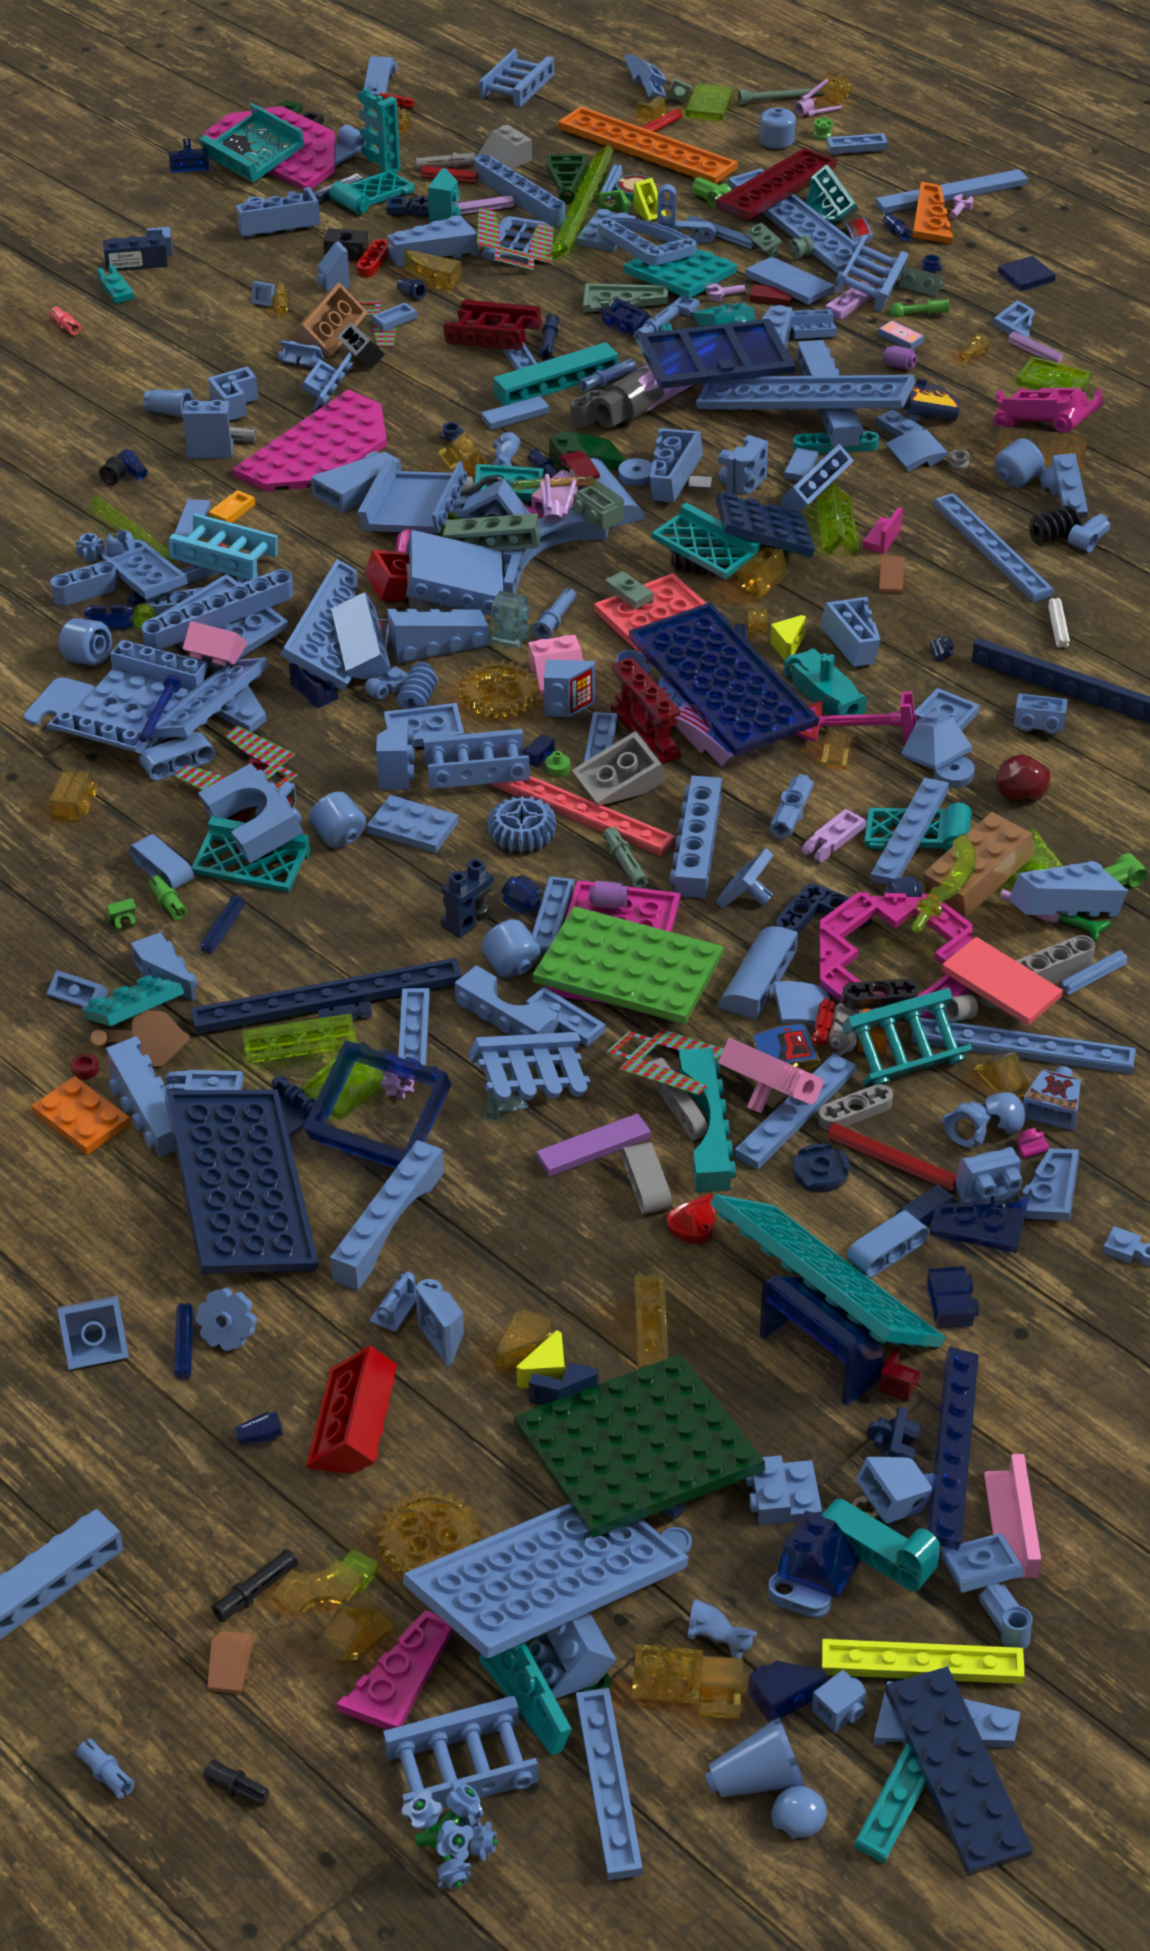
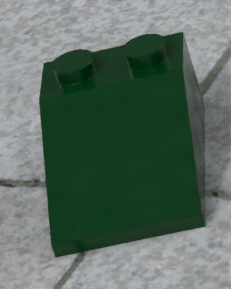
M570 431L561 432L549 437V459L559 472L561 470L570 472V469L561 465L560 456L580 450L589 458L600 460L609 471L618 469L620 464L626 461L610 439Z

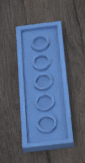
M266 657L239 659L234 665L226 663V667L221 666L147 728L149 738L165 740L171 737L183 739L191 736L198 726L205 724L212 714L218 713L225 703L232 701L239 691L246 689L252 680L262 675V672L269 667Z

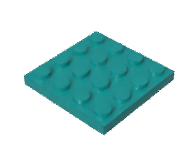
M696 247L694 255L660 265H650L639 258L632 259V261L623 265V273L653 285L665 286L668 288V291L689 299L704 291L707 286L718 283L736 273L738 264L730 262L727 258L717 257L711 252L699 250Z

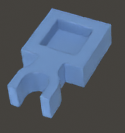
M1114 1226L1104 1244L1102 1254L1130 1264L1133 1258H1136L1142 1264L1150 1267V1255H1148L1150 1254V1243L1143 1244L1141 1243L1142 1236Z

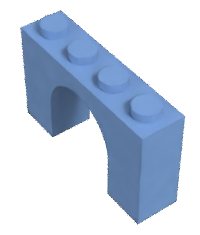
M251 763L198 793L205 811L210 817L226 819L245 808L265 807L256 818L231 831L238 850L249 863L303 833L300 822L303 820L296 808L291 809L289 801L284 795L280 796L273 782L268 783L264 772L261 769L257 771Z

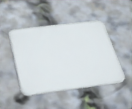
M690 476L689 486L711 487L712 477Z

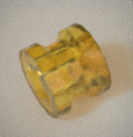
M748 608V632H753L754 630L767 632V608H762L760 611Z

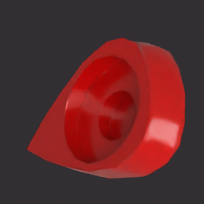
M712 1193L682 1204L672 1210L667 1217L669 1232L676 1238L688 1243L703 1244L708 1242L712 1238L715 1229V1208L710 1205L713 1199Z

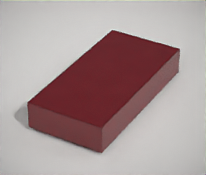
M755 284L752 287L749 299L751 302L790 306L793 300L791 294L776 287Z

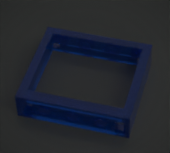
M345 1040L303 1129L310 1140L397 1168L417 1140L426 1142L452 1084L447 1073L439 1070L435 1065L428 1067L421 1065L419 1061L411 1057L403 1059L386 1049L378 1051L370 1048L364 1042L358 1044ZM355 1062L433 1087L405 1150L326 1124Z

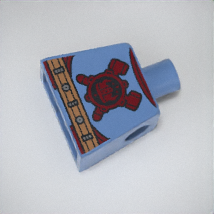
M1065 1066L1058 1067L1056 1072L1042 1070L1024 1096L1025 1118L1074 1131L1079 1102L1080 1079L1072 1077V1070Z

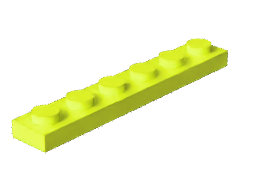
M822 1639V1675H837L844 1670L849 1676L906 1679L948 1666L955 1681L1024 1683L1023 1648Z

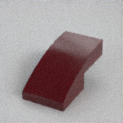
M581 450L560 456L561 465L570 469L571 479L576 480V482L583 483L600 478V474L593 462Z

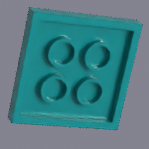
M148 975L136 980L137 984L132 987L122 986L112 991L113 995L103 998V996L89 1000L88 1006L81 1008L85 1019L112 1026L184 994L181 983Z

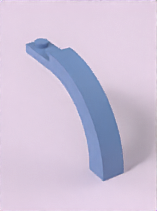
M574 509L568 510V515L562 516V521L559 523H548L544 520V517L540 518L541 536L539 548L505 550L503 552L504 601H514L523 569L537 554L565 542L606 540L609 528L601 530L574 511Z

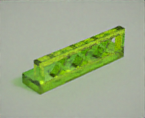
M831 482L816 497L823 550L830 554L841 544L852 553H855L859 550L852 498L848 493Z
M351 1014L242 1030L247 1064L357 1046ZM347 1036L350 1037V1039H344V1040H338V1039H336V1038L347 1037ZM320 1041L318 1044H313V1045H311V1044L309 1043V1042ZM293 1045L291 1048H287V1049H283V1048H282L283 1046ZM264 1049H266V1050H265L264 1052H262V1053H256V1054H252V1053H251L252 1051H258V1050H264Z

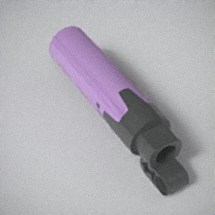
M723 331L699 334L691 339L707 371L719 369L717 360L730 359L732 362L734 359V350ZM683 344L658 358L666 375L697 372ZM647 364L613 383L606 391L592 390L571 401L569 406L572 424L575 427H585L598 421L601 426L612 428L620 422L629 423L692 385L660 389Z

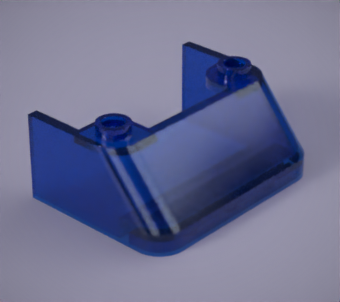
M778 1275L770 1277L762 1284L760 1336L763 1339L787 1321L792 1320L845 1363L842 1403L846 1406L881 1379L883 1343L870 1336V1329L865 1325L860 1326L852 1322L847 1317V1311L842 1307L836 1308L824 1299L826 1297L824 1293L820 1290L815 1291L803 1283V1277Z

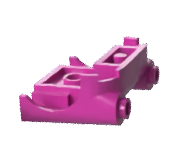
M1022 388L1011 398H1004L1003 391L999 390L996 394L999 407L994 416V425L998 430L1008 432L1020 422L1053 423L1054 427L1061 433H1068L1103 405L1101 388L1096 390L1093 401L1087 400L1086 392H1081V388H1041L1040 390H1026Z

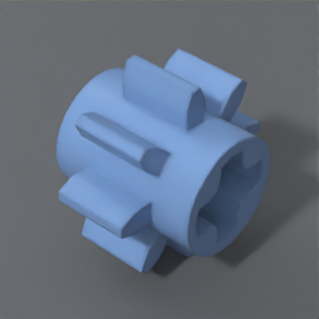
M93 533L83 534L80 540H76L77 557L82 556L86 562L98 560L102 551H104L103 539H97V536Z

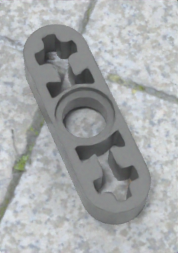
M877 1084L824 1104L819 1109L818 1123L821 1128L828 1131L833 1123L847 1127L888 1111L892 1107L893 1091L886 1085ZM856 1104L862 1106L863 1109L854 1111L849 1106Z

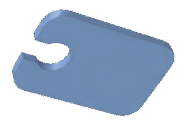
M57 678L25 712V721L38 726L41 718L45 715H57L60 710L74 713L92 693L95 686L68 678ZM49 724L47 725V728H48L49 730L58 731V730L49 728Z

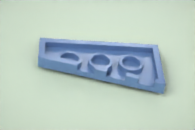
M884 1693L873 1745H885V1742H902V1745L906 1746L907 1740L887 1695ZM963 1699L985 1747L1014 1748L1020 1712Z

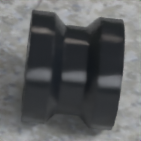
M113 456L108 458L106 463L101 466L99 475L105 483L115 485L125 475L127 466L122 459Z

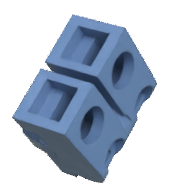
M747 435L744 439V448L737 446L734 451L722 450L718 455V463L727 466V468H721L718 473V481L727 484L726 491L731 493L735 491L740 495L750 494L767 477L768 441Z
M1012 1147L960 1159L955 1191L965 1210L990 1205L991 1200L995 1204L1018 1198V1191L1021 1189L1022 1184L1020 1175L1021 1160L1016 1156Z

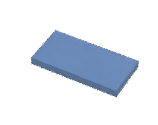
M773 257L745 269L746 277L766 286L776 287L791 294L792 298L808 305L833 293L835 290L834 284Z

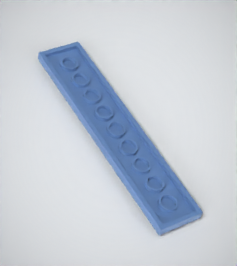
M761 168L728 178V185L731 189H735L764 172V170ZM791 194L761 212L792 238L800 239L801 236H809L814 247L813 255L837 274L840 271L844 272L854 254L852 249L855 242L795 194ZM863 254L859 255L862 258L872 261V258L868 256H865ZM857 264L854 265V267H856V268H861V267H862V266L857 265Z
M914 375L762 376L706 383L696 400L697 409L707 410L903 408L915 384Z

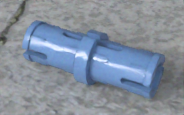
M87 1739V1744L90 1748L83 1741L77 1748L76 1755L90 1767L93 1777L99 1782H104L118 1798H124V1794L120 1790L129 1795L135 1783L117 1765L118 1761L112 1755H107L93 1739Z

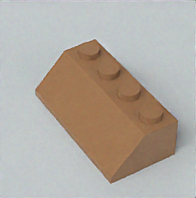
M338 282L322 296L288 337L291 341L298 344L315 345L321 349L323 357L330 358L342 345L337 336L350 322L357 326L368 312Z

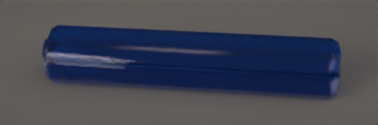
M234 895L228 901L200 943L203 953L212 954L245 906L243 897Z
M180 1303L176 1307L174 1373L175 1378L178 1380H187L191 1377L193 1306L190 1303Z

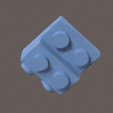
M1018 693L1014 726L1019 727L1023 731L1041 729L1048 734H1057L1058 731L1063 732L1068 699Z
M782 1456L762 1457L765 1460L766 1470L745 1478L746 1487H752L753 1493H749L751 1513L756 1512L758 1525L817 1520L822 1514L813 1462L783 1463Z

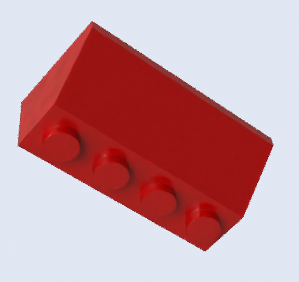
M371 1345L330 1368L306 1466L309 1469L354 1474L365 1467H370L376 1461L380 1437L384 1431L383 1423L390 1405V1393L395 1383L394 1376L397 1364Z

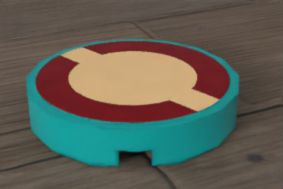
M639 174L623 176L616 181V190H623L626 198L634 201V183L649 179V177Z

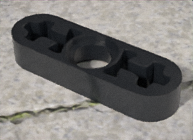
M910 979L851 982L844 986L841 1002L850 1009L880 1008L918 997L920 988L916 982ZM874 992H883L887 996L880 997L875 995Z

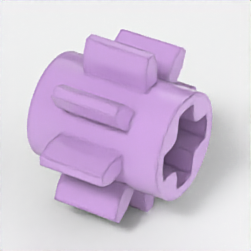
M392 1064L391 1070L382 1071L384 1076L380 1085L386 1090V1096L395 1095L396 1099L405 1098V1092H414L412 1087L416 1077H413L410 1072V1066L401 1068L400 1064Z

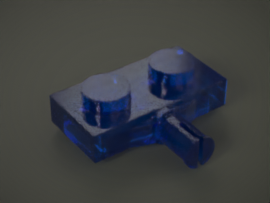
M186 138L182 140L184 150L168 152L171 173L210 170L207 148L192 149L190 138H187L188 145L186 144Z

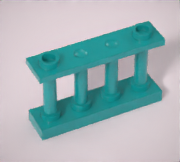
M949 988L847 1017L841 1024L845 1035L854 1032L855 1036L859 1037L872 1072L862 1081L863 1086L870 1084L885 1085L890 1082L889 1079L948 1061L950 1065H954L965 1060V1056L972 1050L971 1044L962 1047L957 1046L944 1011L946 1009L945 1005L953 998ZM930 1011V1014H934L947 1051L933 1055L919 1019L922 1012ZM905 1018V1021H909L922 1056L921 1059L911 1062L907 1061L894 1026L895 1020ZM879 1025L880 1028L884 1029L897 1066L882 1069L869 1034L871 1027Z

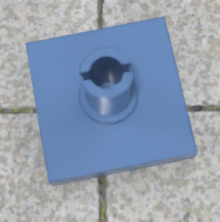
M765 848L742 867L715 902L723 909L746 890L763 906L773 893L756 878L773 857V854Z

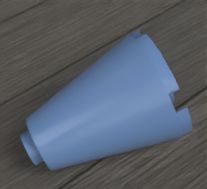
M780 1718L771 1721L709 1764L711 1771L705 1773L711 1792L719 1791L721 1798L805 1785Z

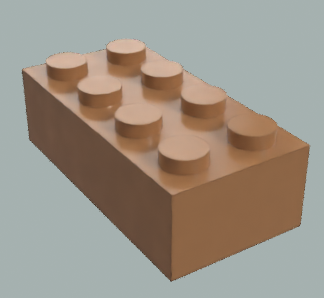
M991 812L923 873L926 894L935 895L954 911L967 917L1034 856L1032 833Z

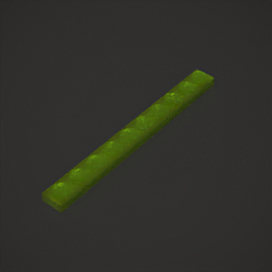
M609 145L596 153L592 159L549 253L554 260L560 255L562 257L571 250L570 246L576 239L575 235L580 230V224L585 219L584 215L589 210V204L594 199V193L598 190L597 186L603 179L602 175L607 170V164L611 161L610 157L613 149Z

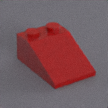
M372 550L364 574L380 600L385 602H402L408 599L406 596L408 589L406 564H410L409 555L405 552Z

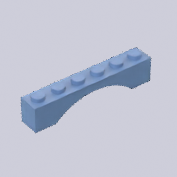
M419 1140L416 1141L331 1255L332 1281L357 1291L360 1289L373 1271L384 1242L400 1215L417 1197L430 1192L444 1174L443 1149Z

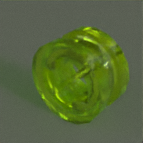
M147 604L137 605L133 611L134 624L142 628V624L146 620L154 618V609ZM143 614L148 615V617L145 616V618L140 617V615L142 616Z

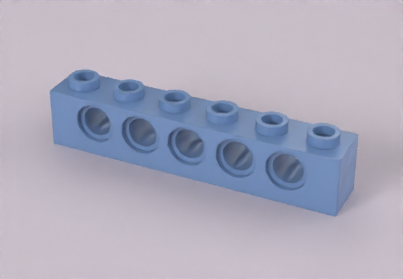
M692 776L690 786H685L684 800L687 802L682 803L681 816L685 818H680L679 834L682 835H677L676 851L679 852H674L673 868H676V870L671 869L670 885H675V893H680L682 897L706 898L721 803L722 778Z

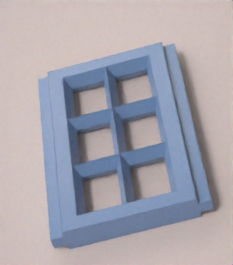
M510 216L504 217L499 225L500 246L530 253L533 234L525 233L524 230H535L538 223L549 226L550 224H546L544 221ZM511 226L521 228L519 232L509 230ZM504 237L515 238L513 242L503 241ZM519 239L529 240L528 244L517 243ZM485 247L482 257L495 261V249ZM501 252L500 258L528 264V259Z

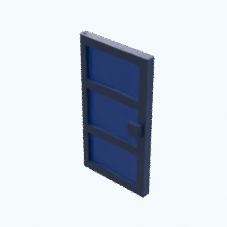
M770 319L641 333L635 336L636 342L660 389L794 373L795 364Z

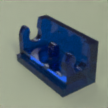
M289 664L291 685L317 708H321L338 699L335 684L332 681L328 680V685H326L321 679L310 674L304 668L300 670L297 664Z

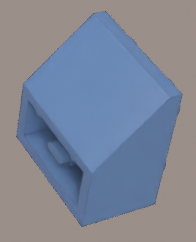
M408 719L400 720L377 735L376 756L379 790H409V780L414 779V764H410L415 763V748H413V745H410L414 744V730L409 729Z
M584 1614L537 1636L528 1646L555 1699L582 1690V1688L596 1685L616 1662L615 1656L590 1614Z

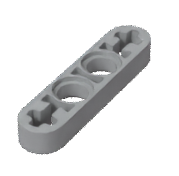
M663 1058L649 1061L670 1069ZM651 1080L688 1136L693 1141L705 1137L708 1131L706 1120L688 1093L684 1090Z

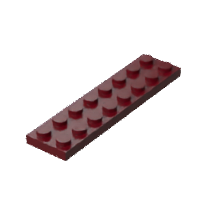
M803 148L717 198L716 207L723 209L726 213L738 215L741 219L750 220L810 184L811 177L824 166L828 165L831 170L835 169L837 160Z

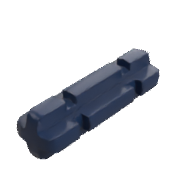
M369 1002L358 1003L359 1006L349 1004L333 1007V1010H329V1008L319 1009V1022L321 1025L331 1024V1021L334 1020L335 1023L357 1020V1017H361V1019L372 1017L371 1005Z

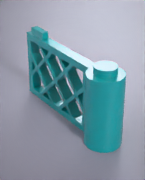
M389 170L347 185L340 181L335 182L330 188L329 196L335 202L358 215H362L368 210L369 205L384 201L386 197H396L414 192L415 184Z
M953 803L947 809H938L934 818L940 819L929 825L917 848H943L945 852L950 850L970 832L972 812L969 806L964 803ZM869 808L865 847L884 850L894 831L891 832L887 827L892 824L898 826L907 808ZM874 817H886L887 819L879 823ZM878 832L885 835L882 838H871ZM932 833L938 838L926 839L925 836Z

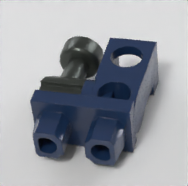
M477 858L467 862L468 869L465 871H455L450 874L449 882L441 887V893L445 895L443 897V904L446 908V915L441 918V927L458 938L463 937L474 929L476 921L485 920L489 916V907L484 902V896L493 888L491 883L494 882V875L485 870V863Z

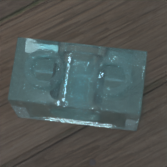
M499 591L491 604L493 643L520 648L524 640H527L530 635V626L527 621L530 607L527 606V596Z

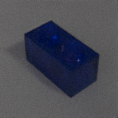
M541 734L534 742L527 746L524 750V755L529 756V764L538 767L548 756L552 755L555 751V739Z

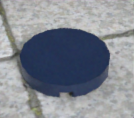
M811 1144L803 1147L798 1151V1155L794 1156L792 1161L793 1177L799 1185L807 1190L830 1192L846 1183L849 1176V1159L840 1149L837 1148V1151L831 1149V1145Z

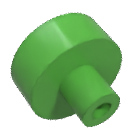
M554 751L553 755L548 756L545 760L546 773L552 777L566 776L570 772V759L563 755L561 751Z

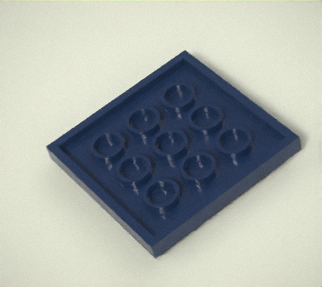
M718 492L715 501L724 533L813 557L815 547L805 518L800 512L794 510L787 512L773 504L766 506L752 498L745 500L738 498L736 494L731 492H725V494Z

